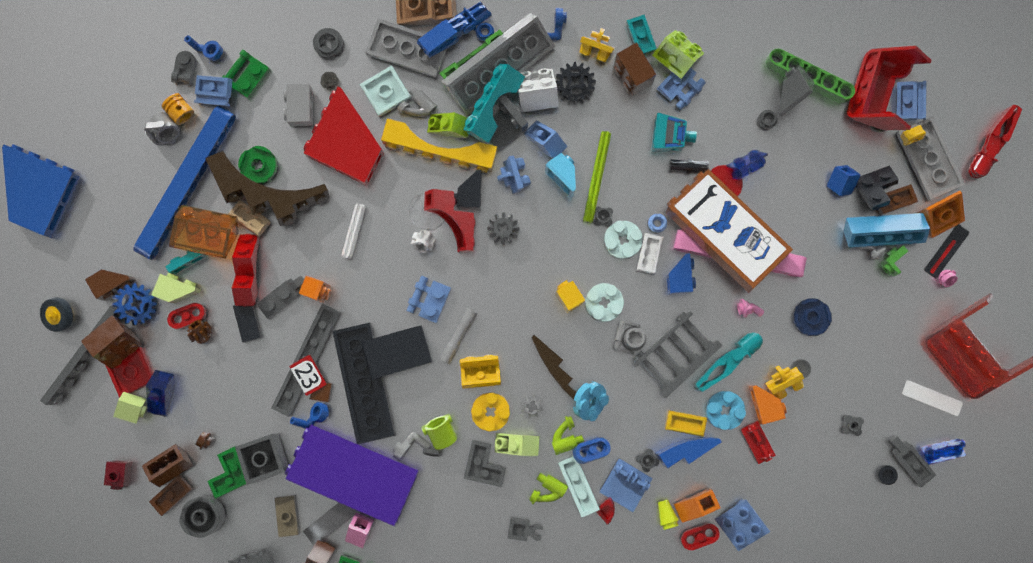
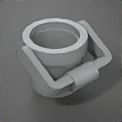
M165 112L156 113L152 116L150 122L145 123L144 131L155 145L173 144L180 134L177 124Z
M622 320L617 328L614 348L617 351L634 355L633 351L641 350L645 346V332L640 328V324ZM626 324H627V325L634 326V327H629V328H627L626 330H624ZM621 342L626 349L620 348Z

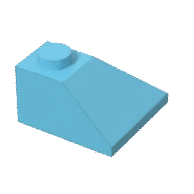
M560 153L545 165V173L572 199L576 190L575 166L573 165L575 162L570 156H564Z

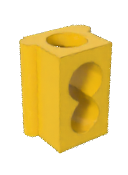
M919 125L910 130L903 131L900 137L904 146L922 140L926 132Z

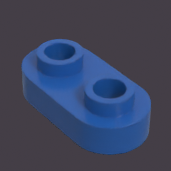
M596 438L577 445L573 450V457L578 463L586 464L607 456L610 453L611 447L606 439Z

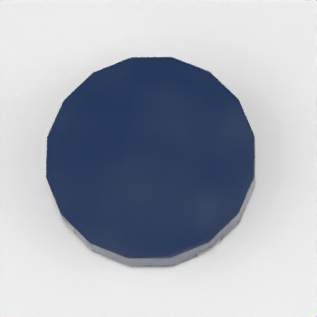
M808 298L795 306L792 313V321L795 328L801 334L818 336L825 333L832 322V313L827 304L817 298Z

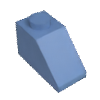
M537 120L524 132V135L552 159L568 147L556 131Z

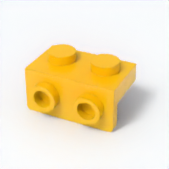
M485 355L484 357L460 359L462 389L501 385L498 356Z

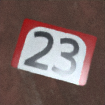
M311 355L289 366L306 396L327 384Z

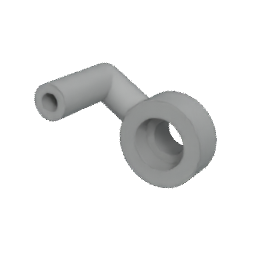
M413 432L403 443L398 442L392 450L394 452L393 457L400 461L414 442L424 449H429L431 444Z

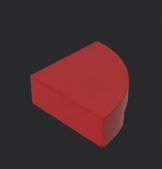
M611 497L599 505L600 510L596 511L607 525L615 514V505Z

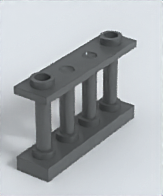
M691 311L687 314L685 312L680 314L675 319L677 323L645 353L641 351L633 358L635 360L632 364L634 367L641 364L661 385L660 388L662 390L659 394L663 398H667L723 346L718 340L708 341L690 322L689 318L693 315ZM682 324L703 346L702 349L704 351L699 355L697 353L694 354L676 335L675 331ZM668 337L689 359L688 362L690 364L687 367H680L660 346ZM654 350L675 372L674 375L676 377L673 380H666L646 359Z

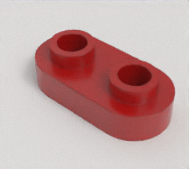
M191 303L173 310L167 317L168 325L174 329H183L196 320L202 321L206 317V308L202 304ZM198 309L200 313L198 316H195L194 312ZM180 316L182 318V321L180 323H177L176 320Z
M705 523L684 531L680 538L681 544L687 550H696L715 543L719 538L720 532L714 524ZM708 529L712 531V534L710 536L705 535V532ZM689 536L694 538L692 543L687 542Z

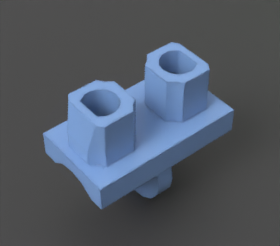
M513 155L503 161L504 167L500 168L501 175L497 176L498 181H504L505 186H510L512 194L518 193L531 184L528 175L520 176L519 170L525 168L523 158H514Z

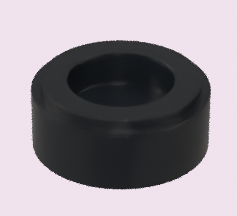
M882 465L877 469L876 477L880 483L892 485L896 482L898 473L894 467Z

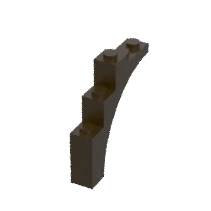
M224 151L205 158L226 204L236 202L244 196L253 215L262 214L271 208L279 226L292 224L298 219L297 211H305L309 206L316 203L321 204L327 198H330L325 184L302 190H279L258 184L240 173L231 164Z

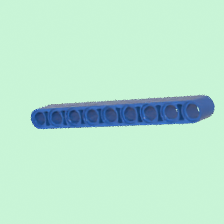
M219 105L214 108L138 237L133 251L149 260H153L157 256L209 167L205 158L217 153L236 119L234 113Z

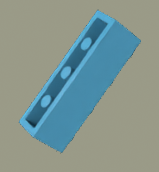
M916 213L846 218L843 232L848 246L851 248L926 243L930 227L924 214Z

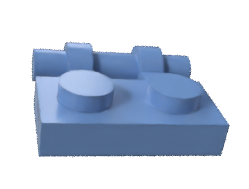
M690 68L682 79L672 72L660 84L657 90L670 102L677 97L679 102L675 106L678 110H681L684 106H688L691 103V99L695 94H699L702 91V87L706 82L702 78L697 82L694 81L693 78L697 72ZM688 85L691 89L684 94L681 90Z
M421 276L419 282H416L414 286L416 289L412 298H409V305L406 311L414 313L415 308L418 307L421 309L418 316L437 323L451 288L436 281H433L431 287L426 286L428 278ZM423 291L428 293L424 303L419 302Z

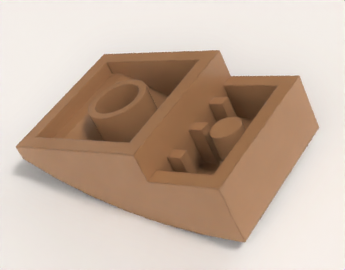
M396 0L397 24L436 25L445 19L449 21L457 15L456 0Z

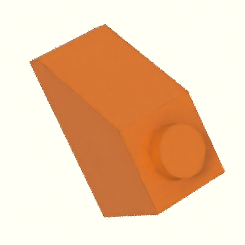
M757 385L749 386L759 424L786 419L785 414L787 410L784 402L781 403L779 398Z

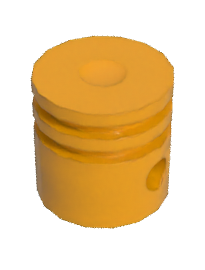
M179 93L172 94L161 105L162 109L177 125L184 124L194 114V110Z

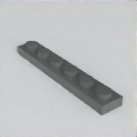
M325 304L321 305L293 363L311 355L316 364L340 314L339 311ZM291 369L271 409L290 417L303 391Z
M110 306L92 331L112 315L118 319L120 314L113 313L117 307ZM83 343L40 401L45 405L59 403L63 398V392L66 388L72 386L75 376L86 367V361L92 355Z

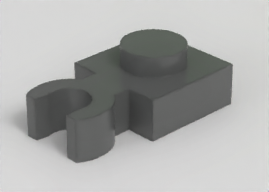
M511 518L508 539L527 541L528 536H531L534 540L540 541L541 536H536L534 532L537 529L543 530V526L534 525L529 527L530 521Z

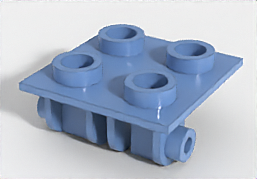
M618 459L602 486L600 493L608 498L611 497L613 501L634 512L645 491L649 489L653 478L623 460Z
M743 499L738 501L736 506L715 518V521L738 551L770 532L749 502Z

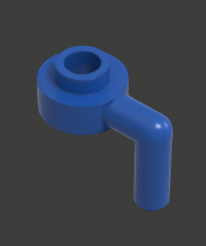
M555 8L554 33H548L551 40H560L562 38V26L567 21V12H563V8Z
M189 35L184 38L188 45L195 51L203 52V55L210 61L218 60L223 54L222 46L216 41H208L205 45H202Z
M316 402L311 408L310 418L307 421L292 417L290 424L306 429L310 425H314L315 422L322 423L329 415L328 406Z

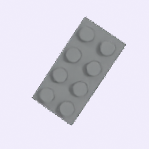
M378 18L365 53L371 57L437 78L447 49L429 58L417 44V40L425 35L424 33Z
M933 116L911 125V128L921 125L926 132L925 137L920 141L904 146L900 136L906 130L896 132L928 201L965 185Z

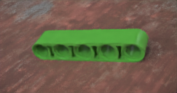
M782 49L772 50L766 58V66L784 77L785 73L790 69L789 65H794L795 67L800 65L806 73L813 75V91L837 103L844 104L855 94V87L851 83ZM773 56L778 57L779 60H780V63L774 62L773 59H772V57H773ZM823 82H828L831 88H826ZM841 90H845L848 96H843Z

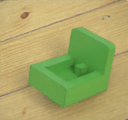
M904 245L898 248L896 246L892 247L886 253L888 256L880 262L883 265V270L888 275L897 276L901 273L894 263L908 252Z

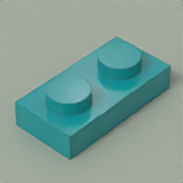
M645 14L627 20L626 24L633 43L637 42L644 55L655 52L657 47Z
M194 247L189 249L186 255L171 259L169 261L170 264L165 267L169 273L175 275L208 257L204 249Z

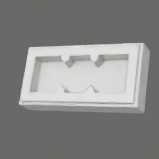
M644 233L636 271L656 274L664 237Z

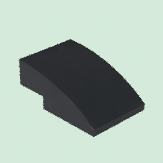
M422 325L361 342L372 380L432 362Z

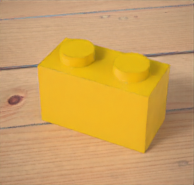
M566 280L557 286L555 295L567 314L584 304L585 299L574 281L568 282Z

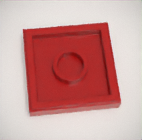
M138 347L134 353L128 355L122 360L120 365L113 369L106 366L119 398L123 392L131 394L157 382L142 347Z

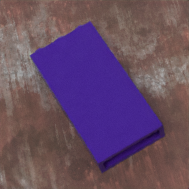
M310 425L309 428H306L302 435L304 440L301 447L297 446L294 452V462L289 464L285 471V475H287L286 480L395 527L419 471L316 426Z

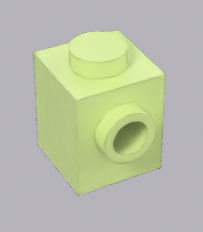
M123 392L117 402L113 417L137 424L139 418H144L147 407L144 406L146 399Z

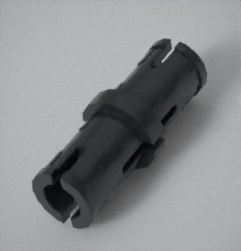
M689 158L687 160L670 159L669 171H686L689 174L691 172L705 173L709 169L707 167L709 166V161H692Z

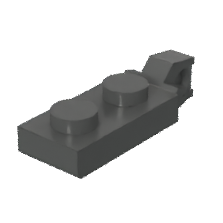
M299 276L294 281L290 278L256 304L267 319H271L299 297V291L304 278Z
M893 436L888 440L894 448L892 451L895 455L894 457L919 487H923L936 476L935 472L912 444H909L907 441L902 442L898 436Z

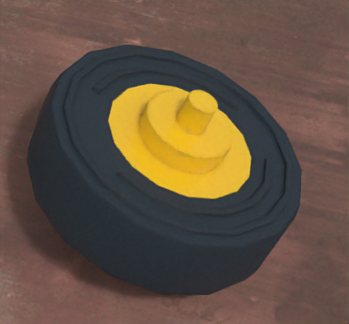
M63 298L47 299L40 308L41 322L48 330L53 332L66 330L73 321L72 308Z

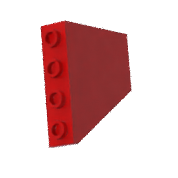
M338 86L336 91H332L328 106L323 108L319 124H315L313 127V135L310 141L307 140L304 145V154L306 157L368 186L384 152L342 88Z

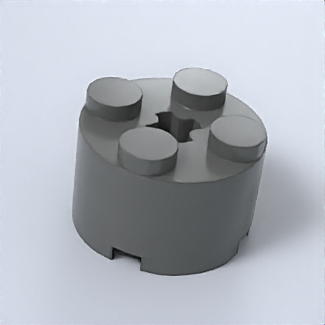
M200 496L189 500L183 506L179 522L186 534L203 538L221 528L226 520L225 510L222 503L213 496ZM202 514L205 515L204 519H201V518H200V516H202Z

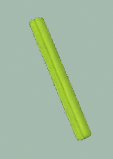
M602 131L583 217V221L587 223H592L595 215L611 133L608 131Z

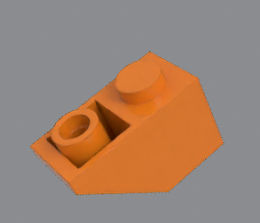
M305 276L299 294L324 303L325 300L329 299L331 289L329 284Z
M710 488L673 504L681 522L703 517L721 508L713 490Z

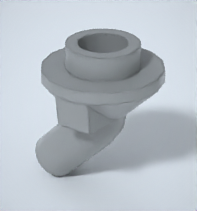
M886 245L859 247L860 249L871 250L872 260L875 258L879 260L887 253L885 251Z

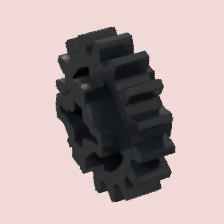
M576 62L573 63V66L567 63L566 69L561 67V74H556V79H558L556 85L559 86L557 93L562 92L561 99L567 97L568 103L571 99L574 100L575 104H577L578 99L585 102V96L590 98V92L595 90V87L591 86L596 84V80L592 79L594 73H589L590 67L584 69V63H581L580 66H577ZM585 78H587V81H588V86H587V87H586V85L583 83V81L585 80ZM563 79L567 82L565 88L563 86ZM579 80V84L572 85V81L576 82Z

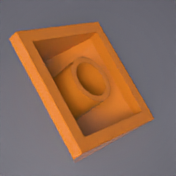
M961 191L951 194L917 212L924 214L930 227L929 236L931 238L965 221Z

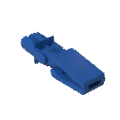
M481 1L469 9L464 7V10L449 21L445 19L419 38L417 44L431 58L456 44L462 35L469 33L473 29L476 31V26L490 18L492 14Z

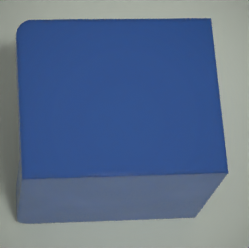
M848 165L835 166L827 187L839 196L850 195L853 193L861 174Z

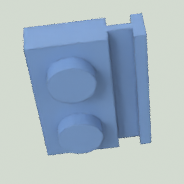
M197 75L195 87L196 100H194V103L230 107L228 101L231 98L233 79Z
M926 81L897 82V115L904 121L926 120Z

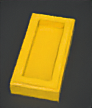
M668 410L665 430L704 437L707 418Z

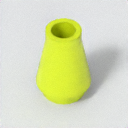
M669 499L658 502L660 526H663L664 530L679 526V519L670 505Z

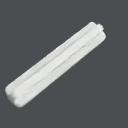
M362 204L355 205L342 251L343 258L352 259L366 209Z

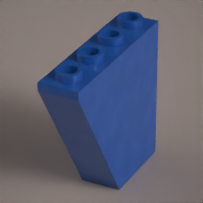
M3 144L2 153L9 221L52 238L80 176L74 174L75 170L63 165V168L57 167L58 163L48 158L45 161L40 160V155L29 151L26 154L23 152V148L12 144L9 147Z

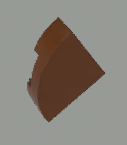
M327 383L322 388L311 393L309 399L330 402L333 383Z

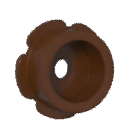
M203 431L197 439L195 445L200 447V450L203 447L207 449L213 440L210 437L211 433Z

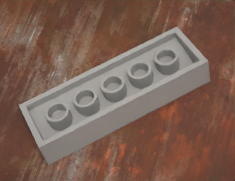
M529 13L441 82L457 101L464 113L468 115L475 109V103L482 97L485 85L490 82L493 77V71L499 64H508L518 72H524L551 51L555 45L539 18Z

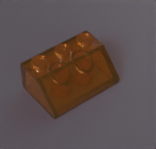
M181 205L174 217L169 247L226 259L239 234L238 217Z

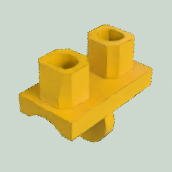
M601 28L599 33L592 31L591 37L597 38V41L584 36L581 37L580 53L590 56L592 48H598L599 52L596 59L606 62L610 53H613L614 47L600 43L601 40L609 42L610 37L603 35L605 29Z
M778 365L775 367L777 373L771 375L772 380L765 383L770 392L781 400L788 395L785 390L786 388L791 386L794 391L804 388L802 380L805 378L797 367L791 370L787 367L782 370Z

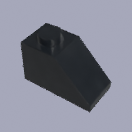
M476 170L458 187L457 193H454L455 205H457L458 210L481 211V170Z

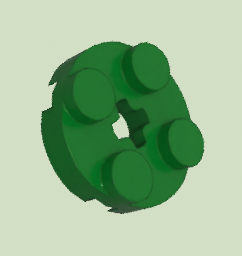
M254 146L249 150H245L238 161L240 172L258 184L269 183L277 172V158L269 149L263 146ZM261 161L262 168L256 170L253 164Z

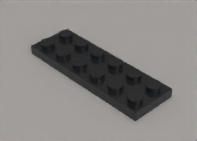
M371 323L332 331L356 443L362 444L396 436L383 377L371 379L361 343L374 339Z

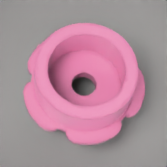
M944 270L939 274L938 278L939 283L944 285V287H950L958 280L954 270Z

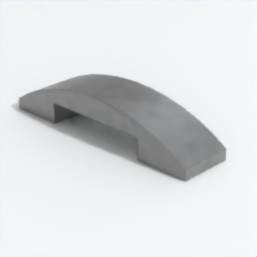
M338 503L303 530V532L314 546L317 540H324L359 511Z

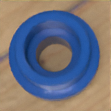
M484 22L476 27V36L481 41H485L494 34V28L489 23ZM487 30L488 34L483 35L482 31Z

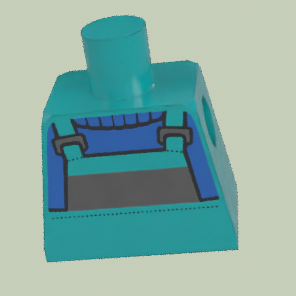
M657 113L651 152L682 151L685 142H696L697 132L686 131V120Z

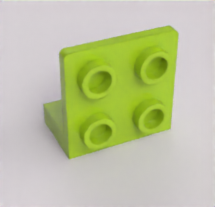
M675 30L664 38L652 56L682 79L692 65L703 56L704 52L701 51L702 48L698 44L691 43L683 32Z

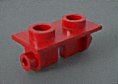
M758 421L740 429L758 464L772 460V457L776 456Z

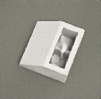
M543 68L539 71L521 72L525 76L518 89L521 112L559 107L553 69Z

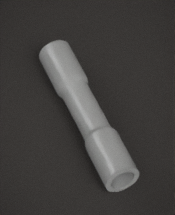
M467 308L456 332L439 359L450 364L477 313Z

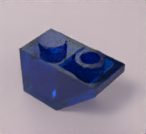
M155 370L146 384L147 412L154 415L167 416L175 389L174 374Z

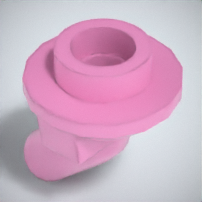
M740 299V303L737 304L738 313L743 315L744 318L752 314V312L758 316L764 314L763 309L744 299Z

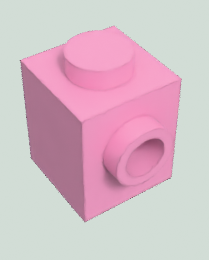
M355 513L348 527L345 541L363 548L370 535L374 520Z

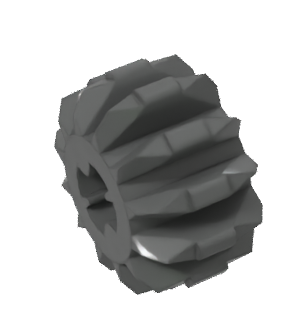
M502 212V218L495 214L496 221L493 219L489 220V223L493 226L487 227L488 231H493L489 234V237L496 236L494 243L501 239V245H505V239H507L511 244L512 239L510 236L513 238L518 237L514 233L520 230L519 227L515 226L518 221H511L513 218L512 214L508 218H505V212ZM504 225H507L506 227L508 231H503L501 233L499 226L503 227Z

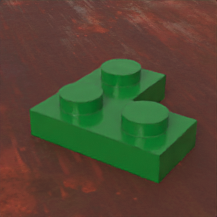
M236 446L217 455L225 473L207 481L215 499L246 485L235 449Z

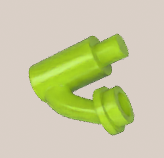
M565 416L566 420L554 433L552 445L556 455L573 450L578 444L584 442L582 435L577 437L571 435L563 439L561 438L567 428L572 430L575 427L571 416Z
M539 473L536 480L543 483L542 487L551 491L552 494L540 495V491L534 490L529 501L533 505L535 502L556 501L564 496L568 486L549 474L545 476Z

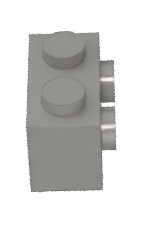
M310 84L286 85L284 102H287V109H284V120L290 126H313L312 87Z

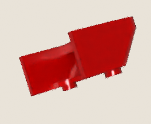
M917 46L869 50L863 58L855 83V94L850 99L847 115L857 122L881 130H910L911 126L896 113L886 111L896 79L905 78L911 73L914 64H929L932 60Z

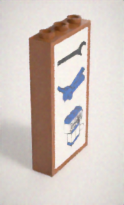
M709 169L705 173L700 172L693 179L695 182L691 186L687 184L680 191L681 195L678 198L673 197L667 203L668 208L665 213L737 283L750 293L793 249Z

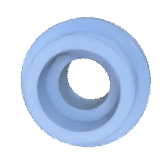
M654 214L648 220V227L651 231L660 233L667 227V219L662 214ZM654 221H660L661 225L659 227L655 226Z

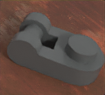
M181 51L177 54L174 70L171 74L172 83L184 82L186 85H192L196 58L191 52ZM182 70L186 71L185 75L181 74Z

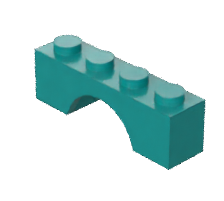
M499 64L493 71L492 79L485 85L482 97L475 103L472 115L466 119L463 130L478 140L489 143L498 127L493 118V107L496 100L505 93H517L525 76L508 64Z

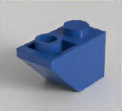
M690 253L685 254L666 276L668 295L689 294L696 288V279L692 277L694 258H691Z

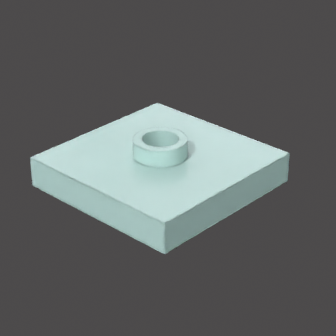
M392 66L359 84L379 118L398 107L403 101L406 102L411 99L410 94Z

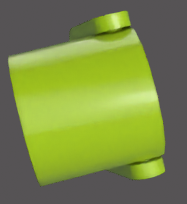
M450 414L434 418L421 427L424 435L428 434L433 447L437 450L447 448L457 440L451 425L453 420Z

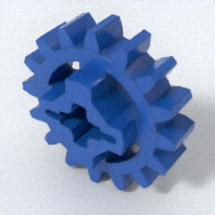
M133 283L131 288L128 284L124 286V290L120 288L117 291L119 295L113 296V299L117 300V302L112 303L113 307H117L113 313L120 314L118 320L124 318L125 324L132 321V325L135 326L138 321L140 324L145 323L144 318L146 320L151 319L149 313H155L152 307L157 305V303L152 302L155 296L149 295L151 290H143L144 285L137 288L136 283ZM125 296L126 301L124 305H122V299ZM132 302H133V303L137 302L138 305H137L136 307H135V306L132 307V306H131V303H132ZM147 303L146 311L144 312L143 307ZM125 312L131 313V314L133 315V317L130 316V315H128V314H126Z

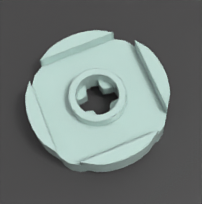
M629 221L615 222L607 229L604 236V243L608 253L617 259H626L636 255L643 241L641 230ZM627 236L628 243L621 245L618 237Z
M607 283L592 287L585 299V307L588 314L601 322L614 320L622 312L624 305L621 292L614 285ZM602 297H605L606 300L610 301V303L607 304V308H604L603 305H599V302L602 301Z

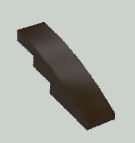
M533 335L531 337L549 373L574 400L577 392L568 385L573 378L559 367L563 359L538 337Z

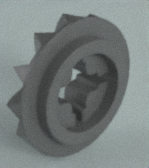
M324 28L315 34L313 47L320 56L326 58L335 57L338 52H341L343 40L338 31L332 28ZM325 37L329 41H333L331 43V49L328 48L327 45L324 46L326 44Z

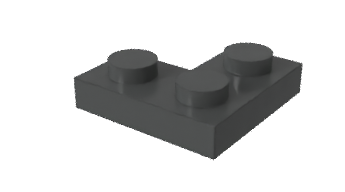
M472 440L464 479L502 487L506 467L488 464L491 444Z

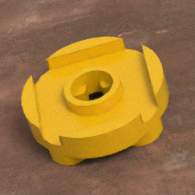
M482 394L473 403L471 409L472 419L482 430H499L509 419V404L499 394ZM487 407H494L496 409L494 411V417H492L491 415L488 417L486 416Z

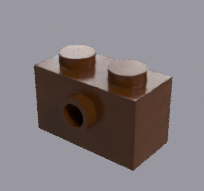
M174 444L143 464L142 468L149 482L160 488L192 467L193 464L186 451L177 444Z

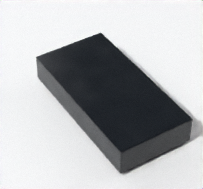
M234 305L233 309L242 343L262 338L254 306Z

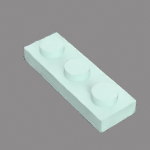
M573 456L559 462L558 464L581 517L600 510L580 463Z

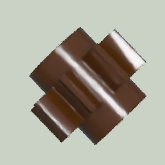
M201 320L192 322L188 326L189 330H187V336L190 341H196L199 344L207 342L211 337L210 334H212V328L207 321L203 323Z

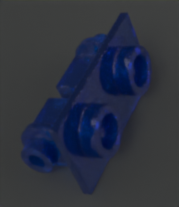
M752 150L747 155L734 159L732 163L726 166L733 169L732 177L734 179H741L749 174V169L750 172H754L764 167V164H766L764 157L768 156V153Z
M957 438L923 446L921 450L928 465L965 457L966 453L963 447H966V443L963 439Z

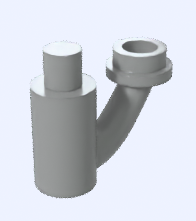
M413 87L409 93L413 96L412 100L420 109L409 108L410 104L405 101L397 107L400 115L406 113L413 116H425L432 114L436 110L437 105L422 90L418 91Z

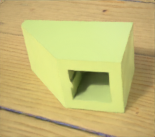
M168 273L167 276L159 275L151 295L175 304L200 293L201 289L195 287L197 283L186 279L185 282H181L178 280L179 276Z
M496 433L495 453L538 456L540 436Z

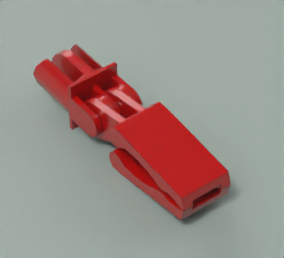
M1013 104L1005 109L987 132L981 151L973 155L975 158L968 170L971 178L979 179L986 176L993 164L998 162L994 157L1012 137L1022 112L1021 107ZM1005 122V128L1003 130L1002 135L1000 136V129Z

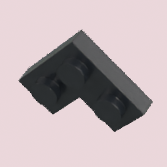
M889 165L860 176L856 187L871 211L890 205V198L884 189L898 184L899 179Z

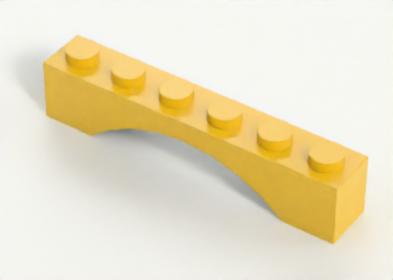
M388 118L381 138L382 143L388 149L396 150V148H400L407 154L414 155L415 152L422 154L421 156L427 159L439 158L440 162L451 164V162L458 163L459 167L469 169V166L474 167L476 170H481L482 173L492 172L498 152L497 146L482 142L462 148L448 149L437 147L417 137L406 123Z

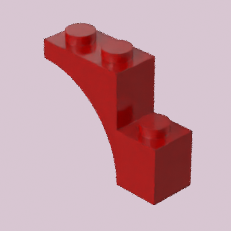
M439 189L425 191L424 211L432 212L446 221L454 233L457 242V252L473 251L475 245L474 213L454 210V191Z
M240 234L232 255L235 279L231 289L235 306H254L258 295L256 260L260 239L255 234Z

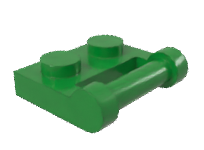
M242 49L239 53V58L222 78L233 79L245 61H249V65L236 83L232 81V88L247 99H250L271 69Z

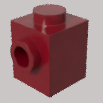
M107 461L104 485L111 486L110 489L123 490L124 486H129L132 462Z

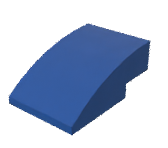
M714 437L685 439L655 452V455L666 468L671 467L681 459L683 462L690 464L722 441Z

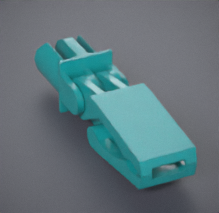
M748 333L738 342L734 343L737 348L717 358L693 384L695 389L703 392L729 376L741 363L744 356L751 358L763 344L761 335L758 333ZM724 365V368L717 377L707 381L715 368Z

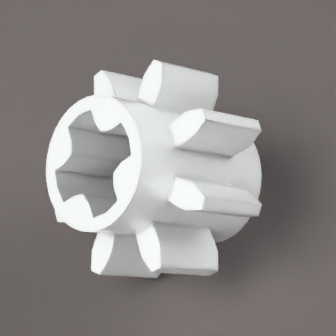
M421 229L420 233L414 232L411 245H414V249L417 252L426 253L427 250H433L436 238L433 237L430 231Z

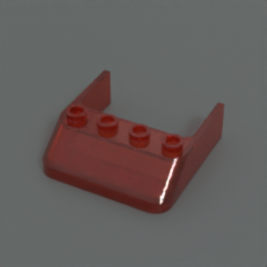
M991 293L948 319L932 332L925 342L926 348L964 394L971 399H978L1033 368L1032 356L1011 369H1004L964 322V319L990 303L993 297Z

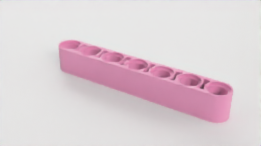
M677 230L674 250L712 258L684 230ZM790 253L771 272L803 277L807 258Z

